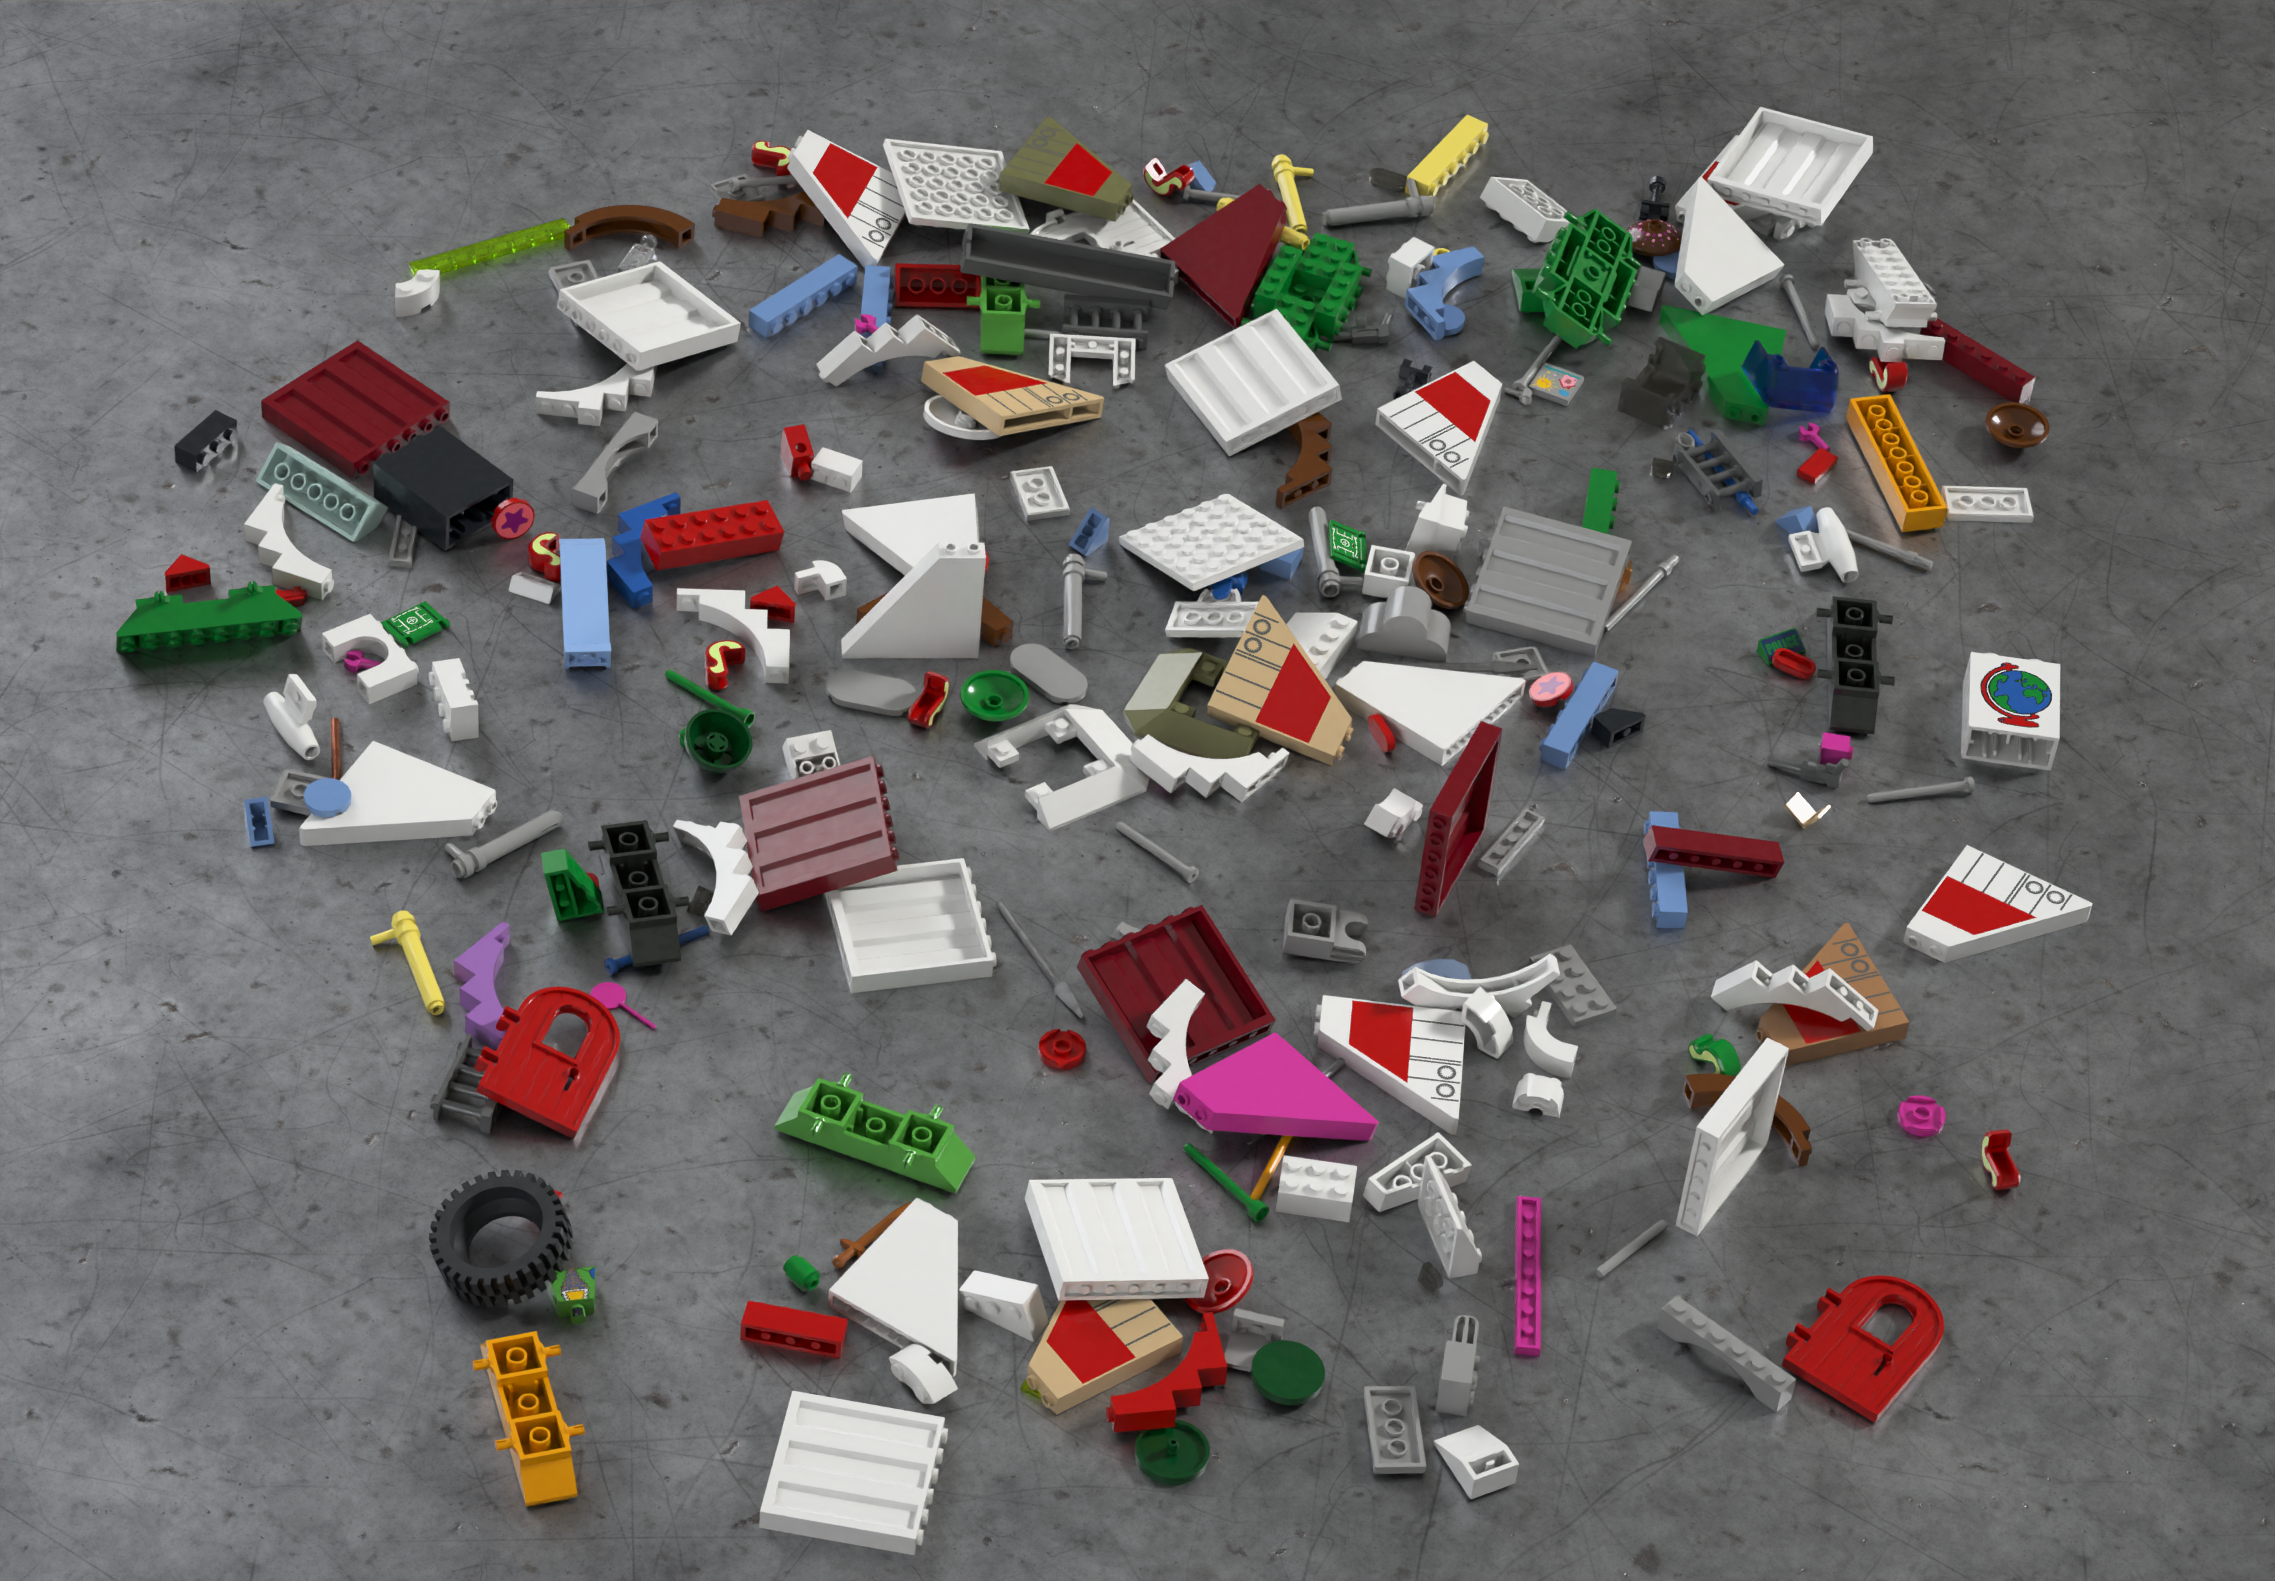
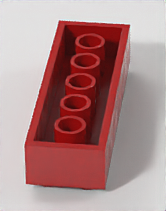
M763 500L646 519L640 539L656 570H663L777 551L780 549L784 530L769 501Z

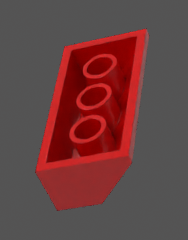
M896 263L894 269L895 306L980 308V306L974 305L967 306V296L980 297L981 276L960 272L961 265Z

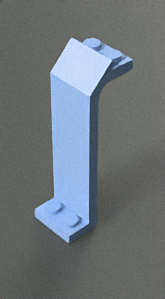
M604 538L559 539L565 669L576 666H606V668H611Z

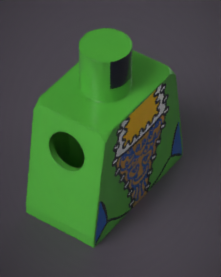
M595 1266L564 1269L562 1273L555 1270L557 1279L553 1283L547 1280V1291L557 1316L560 1318L570 1317L571 1323L575 1325L583 1324L586 1321V1315L594 1313Z

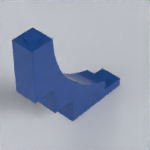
M677 492L618 514V531L621 534L612 537V554L614 558L606 560L607 579L632 609L653 602V584L648 579L642 565V559L646 552L640 539L644 521L646 519L680 514L681 497Z

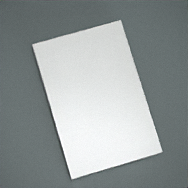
M1052 466L1010 472V480L1027 521L1070 515V508Z

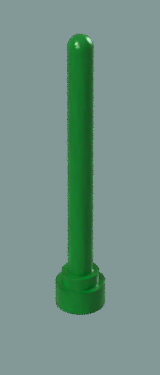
M672 670L665 671L666 678L716 707L733 713L748 728L753 724L756 716L755 712L748 708L738 709Z
M1191 1143L1184 1145L1183 1149L1188 1155L1247 1207L1248 1215L1255 1222H1260L1266 1218L1270 1208L1262 1200H1253Z

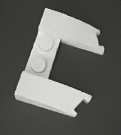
M1050 334L1048 378L1058 379L1063 382V385L1070 387L1071 357L1113 359V389H1117L1120 385L1128 382L1134 383L1135 339Z

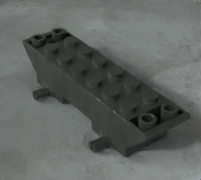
M1832 596L1831 603H1828L1826 608L1817 607L1816 617L1827 618L1828 670L1818 668L1817 678L1828 679L1829 730L1874 734L1880 685L1894 686L1895 676H1883L1879 671L1876 636L1878 624L1892 625L1893 615L1880 614L1877 609V601Z
M647 820L600 826V833L595 834L596 841H588L589 851L599 850L615 903L614 906H607L608 916L618 915L633 967L681 961L675 908L689 906L690 902L688 896L673 897L669 892L667 884H664L658 865L655 843L669 842L668 831L654 833L649 828Z

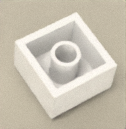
M1413 237L1407 243L1405 242L1396 253H1392L1388 260L1389 271L1386 275V290L1406 299L1407 289L1417 287L1418 273L1432 269L1435 247Z
M1372 545L1365 570L1362 594L1388 598L1392 590L1401 586H1409L1415 553Z

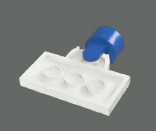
M1246 571L1211 584L1212 590L1209 591L1206 588L1200 594L1197 602L1176 601L1165 629L1166 636L1178 638L1242 637L1259 603L1242 602L1241 600L1248 580Z

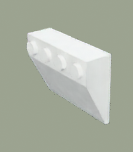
M1490 177L1480 196L1486 202L1485 205L1488 208L1500 213L1499 216L1502 219L1513 223V227L1516 230L1527 234V238L1534 243L1554 240L1558 230L1561 227L1565 228L1570 223L1563 218L1567 210L1528 180Z
M1296 612L1286 625L1323 678L1326 679L1354 643L1358 621L1340 613Z
M1426 1155L1417 1206L1449 1279L1477 1274L1479 1263L1482 1262L1481 1251L1479 1248H1476L1473 1233L1466 1226L1464 1212L1458 1208L1456 1194L1451 1192L1447 1181L1432 1157Z

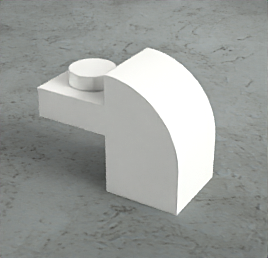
M822 560L812 561V568L795 572L794 590L797 595L819 590L825 601L846 595L847 578L834 563Z

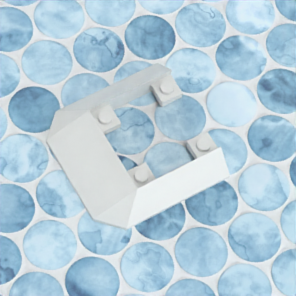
M1069 704L974 743V747L986 761L992 759L999 768L1019 760V752L1016 748L1047 735H1050L1057 744L1077 736L1098 759L1083 766V773L1087 778L1054 792L1045 782L1025 790V798L1037 810V819L1049 832L1146 792L1150 780L1147 774L1129 761L1133 743L1100 709Z

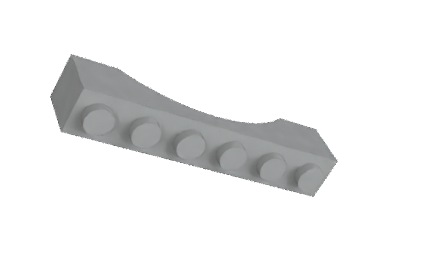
M634 411L631 417L624 421L620 431L615 432L612 441L605 445L601 455L594 459L590 469L586 470L579 483L573 486V506L598 514L607 502L608 484L606 480L609 473L627 456L646 450L658 437V419Z
M1676 1295L1661 1309L1657 1326L1660 1331L1676 1342H1686L1700 1346L1720 1357L1742 1377L1755 1397L1769 1408L1777 1412L1792 1398L1796 1382L1793 1376Z

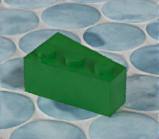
M565 848L541 853L544 876L557 922L604 912L601 890Z

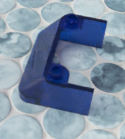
M1755 340L1741 368L1764 403L1779 409L1822 413L1833 412L1837 405L1839 369L1825 347H1820L1809 368L1788 366L1783 356L1768 354L1760 341Z

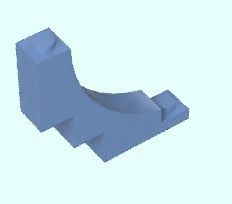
M1474 246L1434 255L1432 269L1418 273L1417 287L1407 289L1405 308L1435 340L1443 339L1444 329L1446 328L1443 318L1445 309L1443 304L1444 297L1457 284L1469 278L1482 275L1483 255Z

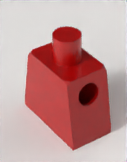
M805 424L783 428L780 451L781 458L791 477L799 476L801 480H808L812 477L811 463L814 459V452Z

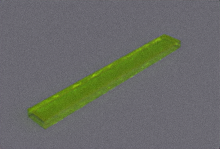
M560 218L409 262V269L414 276H416L418 270L428 269L440 270V274L563 239L564 230L570 226L564 218Z

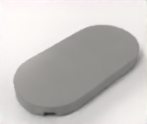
M1029 643L1020 645L1012 651L1010 655L1012 672L1050 701L1059 704L1062 702L1073 704L1085 697L1088 685L1086 677L1047 647Z
M842 670L831 675L827 681L826 692L828 697L830 696L835 704L843 707L888 716L903 715V712H909L910 707L917 699V692L914 686L901 679L856 670Z

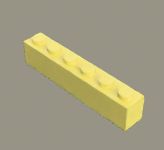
M1466 115L1407 176V180L1410 178L1414 179L1419 196H1435L1438 189L1445 185L1452 175L1457 173L1462 164H1466L1468 158L1477 152L1481 144L1486 143L1489 137L1487 132L1488 123ZM1406 183L1405 193H1407V194L1410 195L1409 190H1408V186H1407V183Z

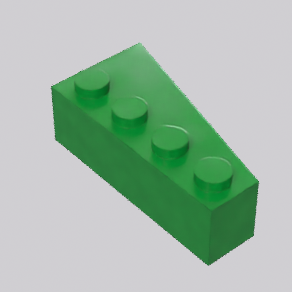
M1591 468L1582 522L1583 528L1608 534L1609 529H1613L1615 516H1611V511L1616 512L1618 499L1614 498V493L1618 494L1620 481L1616 480L1617 471Z

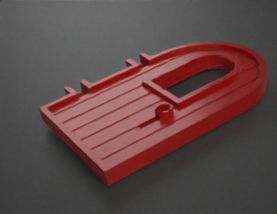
M547 987L530 994L522 1002L518 1011L508 1006L504 1008L496 1024V1029L499 1031L506 1030L507 1032L496 1051L484 1046L474 1068L478 1072L485 1071L475 1092L574 1139L617 1054L620 1045V1032L611 1012L593 996L569 987ZM563 1013L578 1016L587 1027V1034L574 1058L542 1043L554 1019ZM568 1078H572L573 1081L568 1091L563 1090Z
M1884 1275L1864 1277L1849 1284L1840 1294L1828 1288L1825 1297L1821 1296L1817 1304V1310L1823 1314L1810 1329L1797 1323L1794 1332L1790 1331L1788 1333L1786 1345L1791 1350L1784 1357L1782 1366L1876 1423L1937 1351L1944 1332L1943 1315L1937 1303L1927 1292L1919 1286L1897 1277ZM1889 1303L1905 1307L1912 1315V1324L1908 1326L1892 1346L1862 1329L1881 1306ZM1885 1365L1882 1371L1875 1376L1874 1374L1877 1370L1879 1371L1880 1366Z

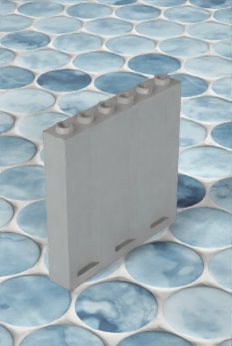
M1504 506L1502 513L1496 516L1494 527H1496L1495 532L1491 531L1488 539L1490 547L1489 549L1485 548L1482 561H1484L1483 566H1478L1476 572L1477 583H1472L1469 596H1472L1471 600H1466L1463 609V613L1466 614L1465 623L1595 658L1630 556L1632 541Z

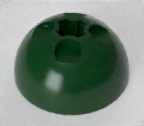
M707 709L700 711L690 719L685 730L684 742L689 757L697 766L708 772L726 773L733 771L747 760L752 751L753 740L747 725L739 717L725 710Z

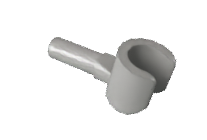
M1507 387L1504 389L1505 393L1520 397L1519 401L1521 404H1531L1532 391L1529 388H1525L1522 391Z

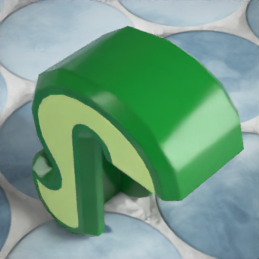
M1705 1034L1690 1041L1688 1051L1691 1057L1696 1061L1713 1064L1715 1067L1713 1070L1714 1074L1736 1077L1740 1073L1739 1057L1732 1044L1727 1040L1718 1039L1714 1041L1712 1034Z

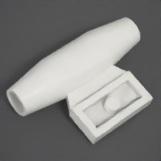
M1822 508L1817 512L1819 533L1809 530L1789 534V543L1801 572L1822 568V566L1830 562L1843 582L1850 583L1858 578L1855 552L1845 527L1832 508Z
M288 674L283 692L285 698L278 692H271L265 696L263 703L272 724L287 744L304 759L312 760L319 755L320 747L307 722L312 719L317 700L297 674Z

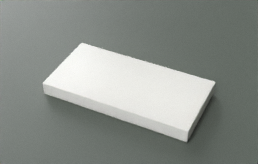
M1942 486L1941 495L1947 506V521L2033 522L2034 516L2027 488Z

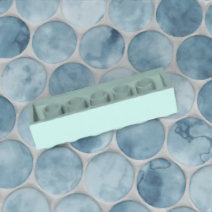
M278 442L275 443L255 480L269 490L275 483L283 485L285 500L355 543L378 527L388 509L381 502L303 454Z

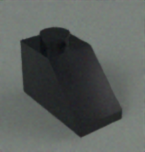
M1610 708L1594 716L1591 733L1609 749L1642 733L1646 715L1641 712Z

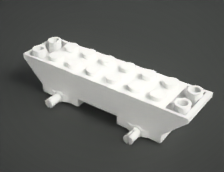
M1868 238L1853 240L1854 280L1845 279L1844 287L1865 288L1869 291L1876 302L1875 311H1866V320L1881 321L1886 327H1927L1928 321L1937 320V313L1934 312L1937 303L1894 241L1886 238L1880 239V241H1872Z

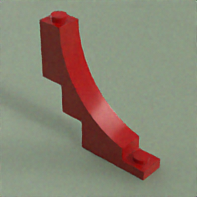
M1213 1312L1203 1313L1202 1323L1198 1324V1332H1194L1193 1341L1187 1355L1168 1376L1144 1389L1111 1396L1110 1407H1106V1419L1108 1423H1112L1114 1433L1175 1427L1176 1408L1200 1406L1203 1386L1226 1384L1227 1363Z

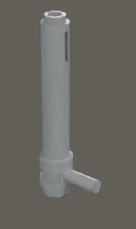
M1410 178L1406 181L1410 197H1407L1405 200L1329 209L1323 212V222L1325 225L1335 226L1406 216L1408 218H1414L1417 215L1428 216L1429 213L1434 212V203L1432 197H1427L1426 195L1419 196L1413 178Z
M1313 507L1308 517L1318 567L1317 579L1320 592L1326 597H1335L1338 595L1341 585L1362 586V577L1339 576L1334 559L1330 558L1329 529L1326 513L1321 507Z
M1069 554L1063 561V641L1069 649H1076L1081 644L1082 583L1085 578L1106 581L1107 572L1086 569L1084 560L1078 554Z
M550 810L479 848L474 847L465 853L453 844L448 843L445 846V851L455 857L454 861L451 862V869L457 878H467L473 875L474 871L479 872L483 870L487 864L560 827L563 822V816L558 810Z

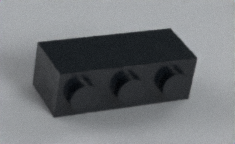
M217 410L213 411L174 445L175 462L197 473L201 468L208 465L217 454H220L226 446L236 440L238 437L237 420Z

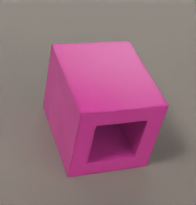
M1823 732L1819 751L1821 753L1820 764L1826 765L1831 763L1837 765L1843 758L1851 760L1853 746H1850V737Z

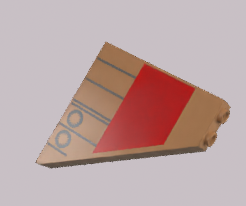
M1844 923L1802 972L1811 978L1829 968L1879 1010L1873 1029L1866 1031L1852 1018L1841 1022L1827 1014L1807 1007L1773 1003L1760 1018L1756 1037L1759 1043L1763 1044L1766 1038H1769L1789 1048L1785 1066L1906 1038L1910 1022L1849 923Z

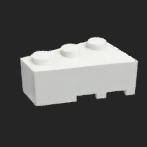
M974 1270L959 1289L964 1309L1032 1342L1038 1338L1049 1323L1037 1284Z

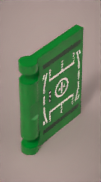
M1330 519L1328 522L1330 558L1358 569L1361 573H1365L1367 566L1366 533Z
M426 601L381 622L383 629L388 634H391L403 649L409 646L407 640L413 645L442 631L440 624L445 629L450 627L449 620L441 616Z

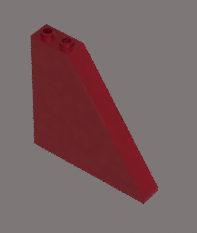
M1259 183L1160 248L1162 259L1175 261V266L1179 270L1178 277L1235 330L1241 327L1242 319L1247 318L1251 309L1255 293L1261 285L1286 225L1287 207L1282 200L1274 197L1270 189L1264 188Z

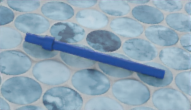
M1693 430L1687 431V434L1693 437L1695 447L1704 445ZM1711 452L1704 454L1706 460L1715 458ZM1722 465L1713 467L1716 473L1726 471ZM1733 478L1724 480L1727 486L1737 484ZM1746 491L1735 493L1736 500L1741 506L1746 507L1753 516L1758 514L1759 509L1752 502L1751 496Z

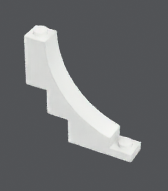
M916 314L898 331L886 322L867 339L853 331L816 365L820 370L819 376L821 379L837 387L855 373L884 360L903 356L936 358L941 352L945 356L948 354L951 357L961 355V352L952 338Z
M275 483L244 523L245 541L258 545L259 563L272 566L274 585L289 590L301 586L302 590L307 591L308 596L323 600L326 594L332 591L334 586L332 569L310 560L290 542L283 528L285 503L283 485Z
M677 588V611L699 612V620L720 626L740 637L758 656L764 669L765 683L788 684L790 629H767V610L745 609L744 590Z
M1148 734L1142 740L1138 739L1133 743L1129 761L1170 793L1186 782L1207 798L1221 786L1242 803L1285 768L1289 752L1281 748L1277 753L1273 752L1267 758L1260 752L1232 759L1202 758L1174 750Z
M1757 960L1717 979L1711 998L1726 1011L1756 1003H1785L1822 1012L1841 1022L1852 1018L1866 1031L1874 1028L1879 1011L1830 968L1811 978L1807 977L1793 964L1772 974Z

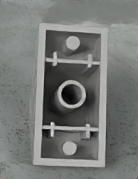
M1401 586L1390 592L1387 602L1371 604L1363 611L1357 649L1446 662L1451 624L1444 614L1431 609L1432 602L1425 591L1413 586Z

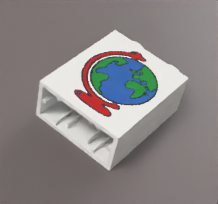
M1971 652L1963 681L1961 758L2051 771L2060 739V664L2043 662L2038 659L2027 660L2005 657L1994 653Z

